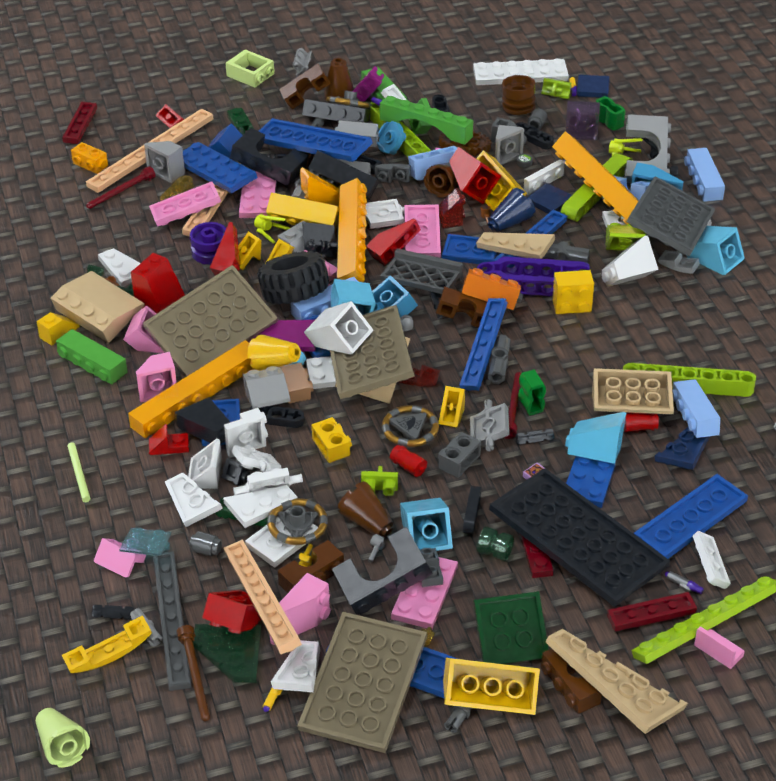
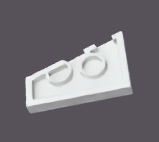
M184 473L165 481L185 527L223 509L218 501L212 499L206 491L199 488Z
M287 485L224 497L223 499L227 508L246 528L267 518L274 508L282 505L281 503L297 499L298 497Z
M301 641L302 645L291 651L272 679V688L286 691L313 692L320 654L319 642Z

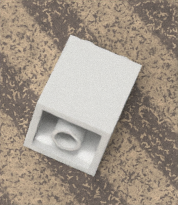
M648 235L631 244L602 269V280L606 283L607 287L644 278L658 270Z
M350 301L325 309L304 333L315 347L351 355L372 333L373 329L353 302Z

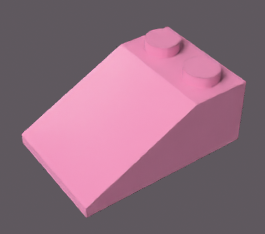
M306 573L279 602L297 635L317 627L322 620L328 618L331 611L329 605V584ZM270 636V643H271L272 645H275L274 642H273V640H272V638H271V636Z

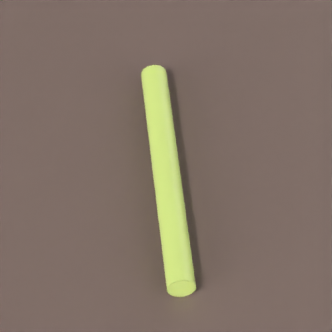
M69 443L67 447L82 501L89 502L90 495L75 443Z

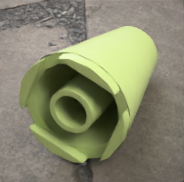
M45 708L38 713L35 721L48 762L61 768L72 766L83 758L82 753L85 749L88 751L90 746L88 732L82 726L53 708Z

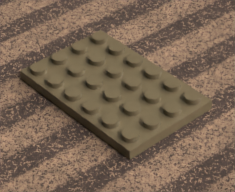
M231 265L143 322V326L165 353L170 352L173 363L187 377L244 340L249 341L276 323L278 318L237 269Z
M397 305L362 315L373 331L353 354L330 350L340 400L415 377Z
M342 612L316 677L314 691L310 692L297 725L298 730L386 753L423 651L427 632Z

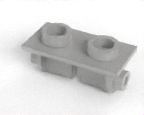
M303 48L297 49L296 57L292 64L293 68L297 70L296 76L307 71L312 51L307 53Z

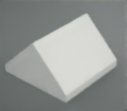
M215 439L191 458L188 477L201 489H218L222 464L219 439Z

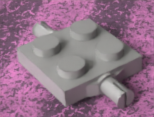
M489 399L484 401L485 409L470 417V436L480 440L481 446L486 445L487 451H493L494 441L509 435V414L505 403L492 407L493 402Z

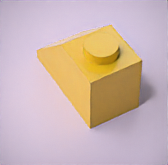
M52 312L37 321L40 339L51 346L71 329L76 330L79 328V324L68 317Z

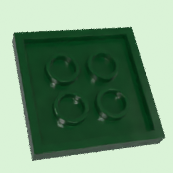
M539 591L476 599L473 601L482 662L510 664L542 659V653L549 650L546 643L547 636Z

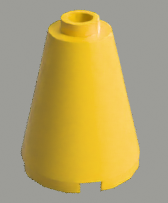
M257 335L256 338L250 341L247 355L248 359L252 361L251 367L254 370L261 371L266 370L270 366L282 367L297 362L300 358L301 350L296 343L267 335Z

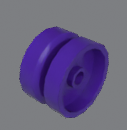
M205 222L196 225L191 230L190 242L194 260L201 264L211 265L226 231L224 225L217 222Z

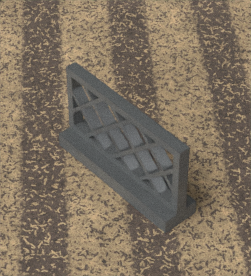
M397 248L394 252V259L380 275V280L384 281L390 274L395 273L396 275L392 277L401 285L442 294L444 288L439 287L440 285L445 284L446 287L452 288L456 281H461L463 278V263Z

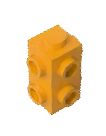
M83 142L71 149L72 161L75 165L96 174L108 167L107 153Z

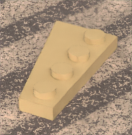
M484 232L476 244L479 249L524 258L542 259L555 241V234Z

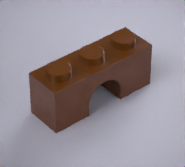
M317 63L279 90L291 109H294L304 102L303 96L307 90L315 88L319 92L331 84V82Z
M444 286L436 314L453 319L455 313L464 312L471 317V325L479 327L487 301L462 294L460 291Z
M327 540L311 550L312 566H301L294 560L279 569L278 583L289 593L306 573L325 581L334 575L332 568L344 562V554Z
M553 649L542 653V672L550 677L555 689L563 694L568 706L573 707L577 714L601 704L602 694L587 682L584 677L572 676L571 674L575 673L576 670Z

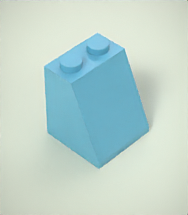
M706 226L691 255H686L687 258H699L701 265L721 275H726L745 259L737 227Z
M334 279L330 295L331 307L352 301L362 315L374 312L375 300L370 283Z
M626 412L578 421L575 427L570 429L569 435H567L565 446L568 447L567 454L615 464L621 449Z
M441 498L400 503L403 528L407 527L419 550L423 548H436V551L453 548L449 507Z

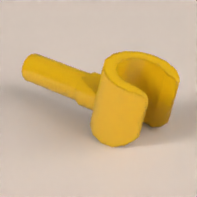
M308 544L305 552L299 554V565L311 566L312 557L309 554L313 547L312 544Z

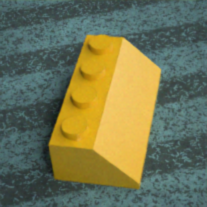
M483 150L476 159L501 175V178L485 200L486 204L494 211L514 188L523 190L525 192L523 195L526 196V191L496 158Z
M272 192L270 194L266 209L268 216L285 218V221L292 225L305 221L307 223L334 225L336 229L339 224L338 206Z
M446 658L443 678L444 704L535 715L540 669Z

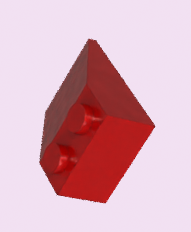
M231 590L208 594L202 618L210 621V625L216 627L225 626L229 628V632L241 634L242 631L251 630L261 621L247 592Z

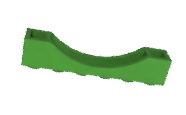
M387 96L380 102V120L386 122H398L405 119L421 120L438 128L451 141L464 145L473 137V120L464 116H457L450 112H443L436 108H429L422 104H415L408 100L395 98L394 96Z

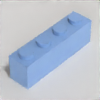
M687 149L684 164L688 167L689 175L693 178V184L697 187L698 195H701L703 202L723 200L725 185L708 149Z
M355 277L346 279L348 281L358 282ZM329 285L322 293H318L317 296L296 303L291 302L292 316L296 320H302L321 314L325 309L330 308L332 285Z
M696 379L673 382V401L676 404L677 410L682 413L683 420L688 423L689 430L694 433L696 438L719 435L720 417Z

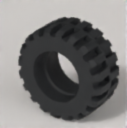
M313 251L293 252L292 254L276 257L273 260L267 261L266 264H262L257 272L262 296L267 302L272 304H290L291 302L296 303L301 300H307L310 297L317 296L318 293H322L329 284L324 257L318 252L314 253Z

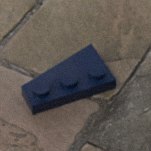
M687 427L679 434L677 440L673 443H668L662 453L658 452L655 455V462L693 470L710 436L696 438L694 433Z

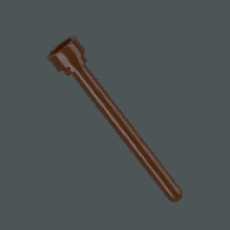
M184 625L177 629V637L185 647L202 721L206 722L210 719V714L193 646L196 635L193 626Z

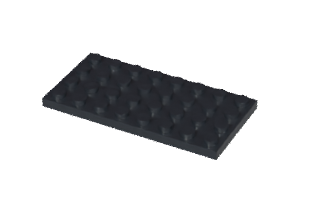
M546 468L493 501L489 506V510L614 607L668 568L670 564L669 559Z

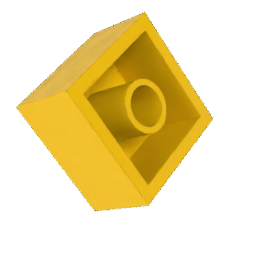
M591 270L554 272L552 301L555 313L592 312L594 281Z

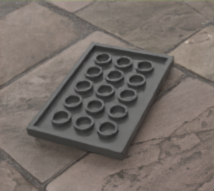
M655 176L626 222L630 223L632 227L646 232L648 236L659 239L664 245L677 249L679 253L690 256L715 208Z

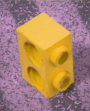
M333 417L311 424L312 439L328 463L350 456L351 439L348 435L344 434L340 423L337 424Z

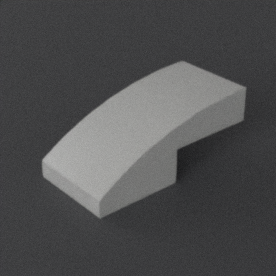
M665 250L658 259V262L663 266L688 274H693L700 265L699 258H685L678 251Z

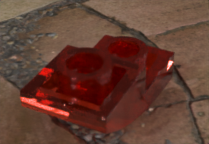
M422 365L420 370L413 368L415 377L398 382L414 386H435L440 370Z

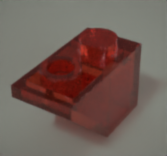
M456 188L439 204V221L443 229L463 226V219L465 218L463 205L466 204L465 195L461 194L459 188Z

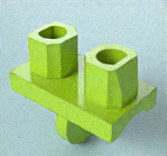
M543 78L541 94L569 99L572 83Z
M378 466V471L361 472V482H367L374 492L375 490H383L385 496H393L394 492L398 491V472H383V466Z

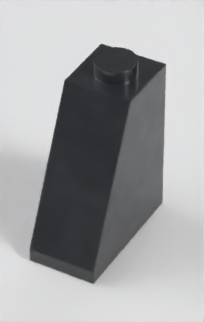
M210 397L175 412L176 426L179 429L209 443L215 439H219L220 444L226 442L224 424L230 423V421Z

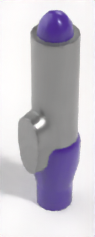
M671 571L665 572L667 579L679 584L681 589L687 592L703 593L704 588L695 582Z

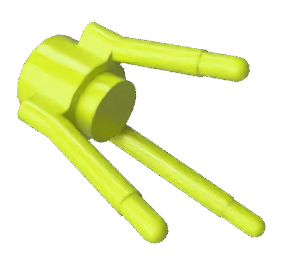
M643 139L611 140L609 153L612 156L615 153L623 154L624 150L641 153V149L625 147L622 143L640 142Z
M263 214L258 215L254 221V226L257 228L256 232L261 233L273 244L275 241L264 231L270 230L272 226L284 230L290 229V227L271 221L284 222L285 218L265 216Z

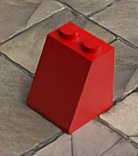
M459 147L449 160L460 190L483 204L501 178V175Z
M152 253L131 271L134 297L155 313H159L185 296L168 259Z

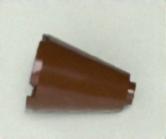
M342 58L332 60L327 76L331 84L324 89L326 100L328 96L344 98L345 91H353L354 89L346 61Z
M450 162L436 164L426 170V176H424L425 186L431 194L438 195L436 197L448 196L458 184Z
M364 481L356 484L355 487L357 489L353 492L349 490L338 504L340 510L338 512L372 534L387 537L393 531V521L371 486Z

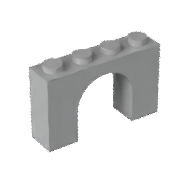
M628 115L626 137H641L653 141L658 148L659 154L650 161L627 160L625 165L627 183H632V174L637 162L654 165L670 174V169H667V163H670V153H667V148H670L671 141L668 138V133L671 130V123H668V117Z
M339 120L338 127H335V131L371 137L373 144L369 147L377 146L379 137L378 124ZM337 159L371 175L370 163L349 162Z

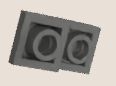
M376 165L375 178L380 182L391 183L392 180L409 182L411 179V165Z
M436 548L421 549L420 552L433 573L421 581L422 587L443 585V575Z

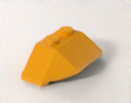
M302 167L300 169L301 190L305 193V198L310 201L338 206L339 209L340 189Z

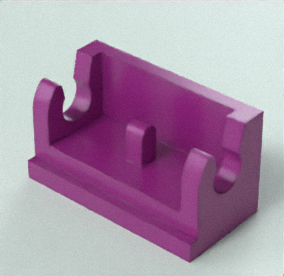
M376 66L365 75L352 91L357 92V98L362 102L379 87L384 78V74L379 76L376 73L378 71Z

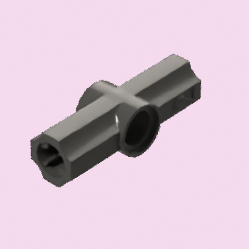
M561 241L558 244H552L543 258L588 263L590 249L572 247L568 242Z
M501 334L496 337L491 351L488 379L494 384H500V382L505 381L506 369L508 367L511 339Z

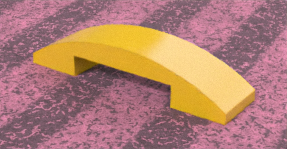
M143 615L124 624V631L86 650L81 645L63 654L62 657L70 673L84 672L104 666L139 646L152 633Z

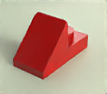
M167 424L149 438V455L189 452L188 433L168 434Z

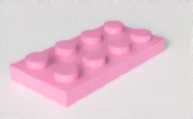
M255 171L258 178L242 187L239 218H256L260 214L268 216L266 209L271 192L276 193L277 181Z
M211 181L152 204L149 207L158 227L167 225L173 220L182 219L191 213H198L204 208L213 207L220 203L221 200Z
M439 204L404 205L405 222L414 218L421 229L405 245V250L441 258Z
M439 557L443 585L422 587L421 581L408 587L405 591L400 592L392 610L391 619L433 630L458 568V562Z

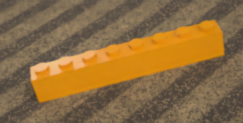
M565 131L552 146L557 151L555 154L560 159H565L564 163L569 168H574V173L580 178L583 177L585 179L583 182L590 188L593 186L595 188L593 192L600 198L603 196V202L609 207L613 206V211L619 217L623 216V221L627 225L630 224L626 221L639 200L574 137Z
M358 178L340 185L337 279L346 280L355 277L358 282H365L367 188Z
M244 340L129 412L130 428L143 438H147L165 424L175 420L176 411L215 395L220 390L243 377V374L253 370L250 365L252 361L248 359L247 355L249 342Z

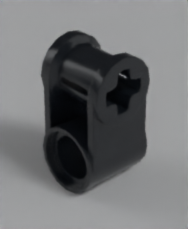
M437 94L432 97V108L443 112H450L444 95Z

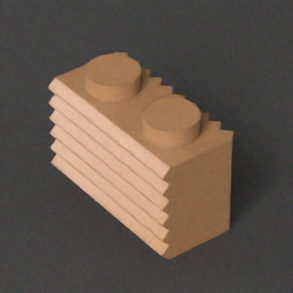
M302 363L280 367L284 373L291 400L289 403L310 400L311 392L314 389L312 381H308L307 368H303Z

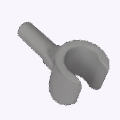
M375 534L370 541V544L374 546L368 559L371 563L374 561L377 552L385 547L384 538L378 534Z

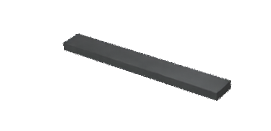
M174 551L153 554L169 691L192 688L185 647L178 640L176 632L184 624Z

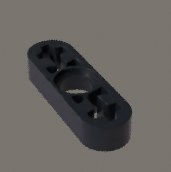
M516 123L517 127L524 128V135L527 137L528 142L542 149H551L554 145L553 136L527 123Z
M278 406L259 408L260 412H264L267 419L265 424L299 428L305 423L304 412L299 409ZM275 414H280V415H282V416L279 417V418H274V417H272V416L275 415Z
M471 485L463 523V533L474 534L481 500V486Z

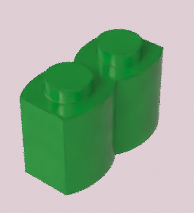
M604 96L597 99L595 103V118L599 122L605 123L611 130H618L624 127L625 109L621 105L615 104L609 97Z
M535 369L522 372L519 378L521 386L518 393L519 400L529 416L542 413L545 408L543 398L546 394V386Z

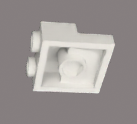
M259 408L240 413V420L224 424L226 450L229 458L234 457L232 453L234 445L245 447V445L249 444V446L251 445L255 449L266 446L268 433L265 423H267L264 412H260Z

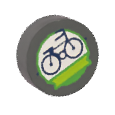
M526 153L519 154L516 164L519 167L528 168L533 164V157Z

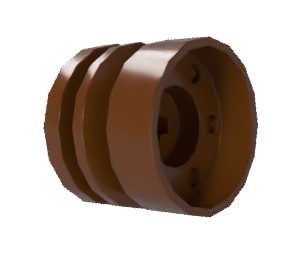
M513 75L503 80V110L513 115H523L532 112L535 109V80L526 75Z

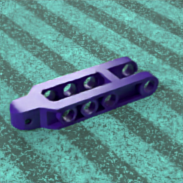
M506 256L496 261L481 263L477 266L485 274H496L503 280L508 281V279L517 281L518 285H521V294L553 296L554 272L578 271L580 269L591 270L587 262ZM510 264L515 265L513 268H508L507 266ZM528 265L533 266L531 269H526L525 267ZM550 267L551 269L543 270L542 268ZM530 283L534 284L533 287H527L526 285ZM552 285L551 288H545L544 286Z

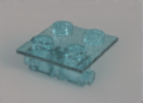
M131 528L119 552L161 556L162 552H165V550L169 551L170 542L168 540L171 532Z

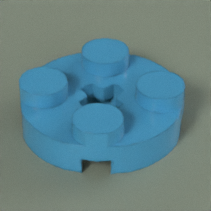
M391 121L381 126L379 130L380 139L377 142L379 150L392 155L397 153L402 142L406 139V133L403 132L401 124Z

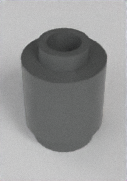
M535 109L528 119V124L540 130L547 120V113L543 109Z
M198 531L195 535L191 536L189 545L192 547L193 552L208 556H218L222 548V539H218V536Z

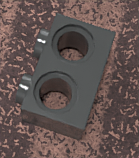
M460 432L451 439L444 449L440 450L438 454L439 469L459 478L481 455V441Z

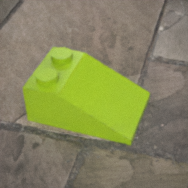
M611 223L606 228V250H626L631 244L646 236V233L632 227L630 224L624 226L620 223Z

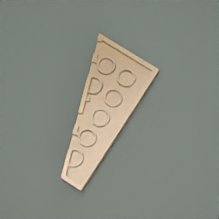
M564 629L549 635L546 643L645 734L683 711L688 704L681 699L678 702L669 697L670 692L663 688L661 690L654 688L650 685L648 679L619 662L614 664L605 659L606 654L601 651L595 653L587 648L586 642Z

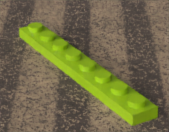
M765 576L749 586L742 587L740 591L726 596L724 600L708 606L707 609L700 613L693 614L691 618L675 624L673 628L657 634L655 638L642 642L638 647L631 650L633 658L645 664L650 663L695 638L699 627L709 630L776 592V580Z

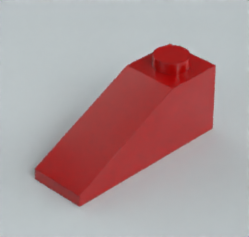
M413 218L379 233L366 247L370 255L385 266L395 256L394 252L396 249H402L421 229L417 220Z
M229 222L210 265V269L215 276L231 265L238 272L240 270L238 234L233 222Z

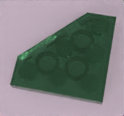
M195 624L194 631L196 636L194 637L193 644L202 655L234 683H257L261 625H255L251 630L236 634L229 632V628L225 626L216 627L210 624Z

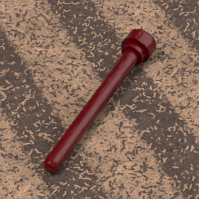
M151 166L144 168L140 175L93 199L86 204V207L91 209L143 180L150 181L156 177L154 169Z
M516 372L514 376L508 411L509 435L505 436L508 439L514 438L518 429L515 424L520 390V372Z

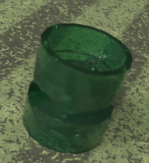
M485 526L478 539L477 552L488 556L493 554L494 558L506 561L513 549L514 536L504 532L498 534V530Z

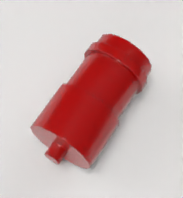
M626 412L624 432L652 431L659 427L658 414Z
M396 445L390 453V460L394 464H398L415 477L421 476L427 468V460L416 453H412L405 446Z

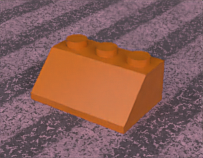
M469 268L461 293L487 302L489 298H506L508 303L506 308L514 310L521 291V285H518L517 281L508 279V281L503 280L496 274H485L483 270L478 268Z

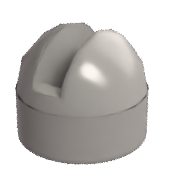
M403 315L400 318L403 331H409L413 328V319L409 315Z

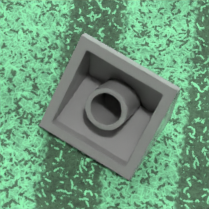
M499 125L496 135L495 158L501 165L517 159L519 154H523V127Z

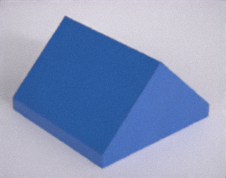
M231 123L216 135L208 147L230 158L232 145L243 135Z

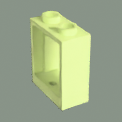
M244 50L226 62V75L255 88L274 75V61ZM252 66L257 69L253 72L246 69V67Z

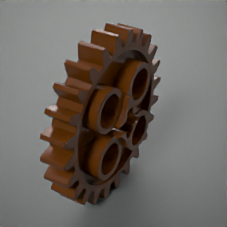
M473 131V137L465 145L451 141L444 133L439 135V146H441V149L456 146L475 157L480 155L483 150L485 152H490L491 140L485 134L481 135V132L475 133Z

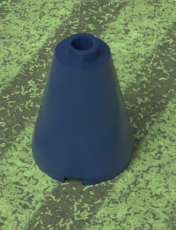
M519 188L512 189L489 216L488 226L492 231L499 232L534 216L533 214L536 212L535 206L529 196L526 198L523 195L525 193Z

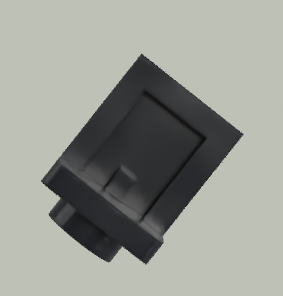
M226 458L221 478L232 481L237 486L245 485L247 476L250 475V469L241 466L242 464L237 460Z

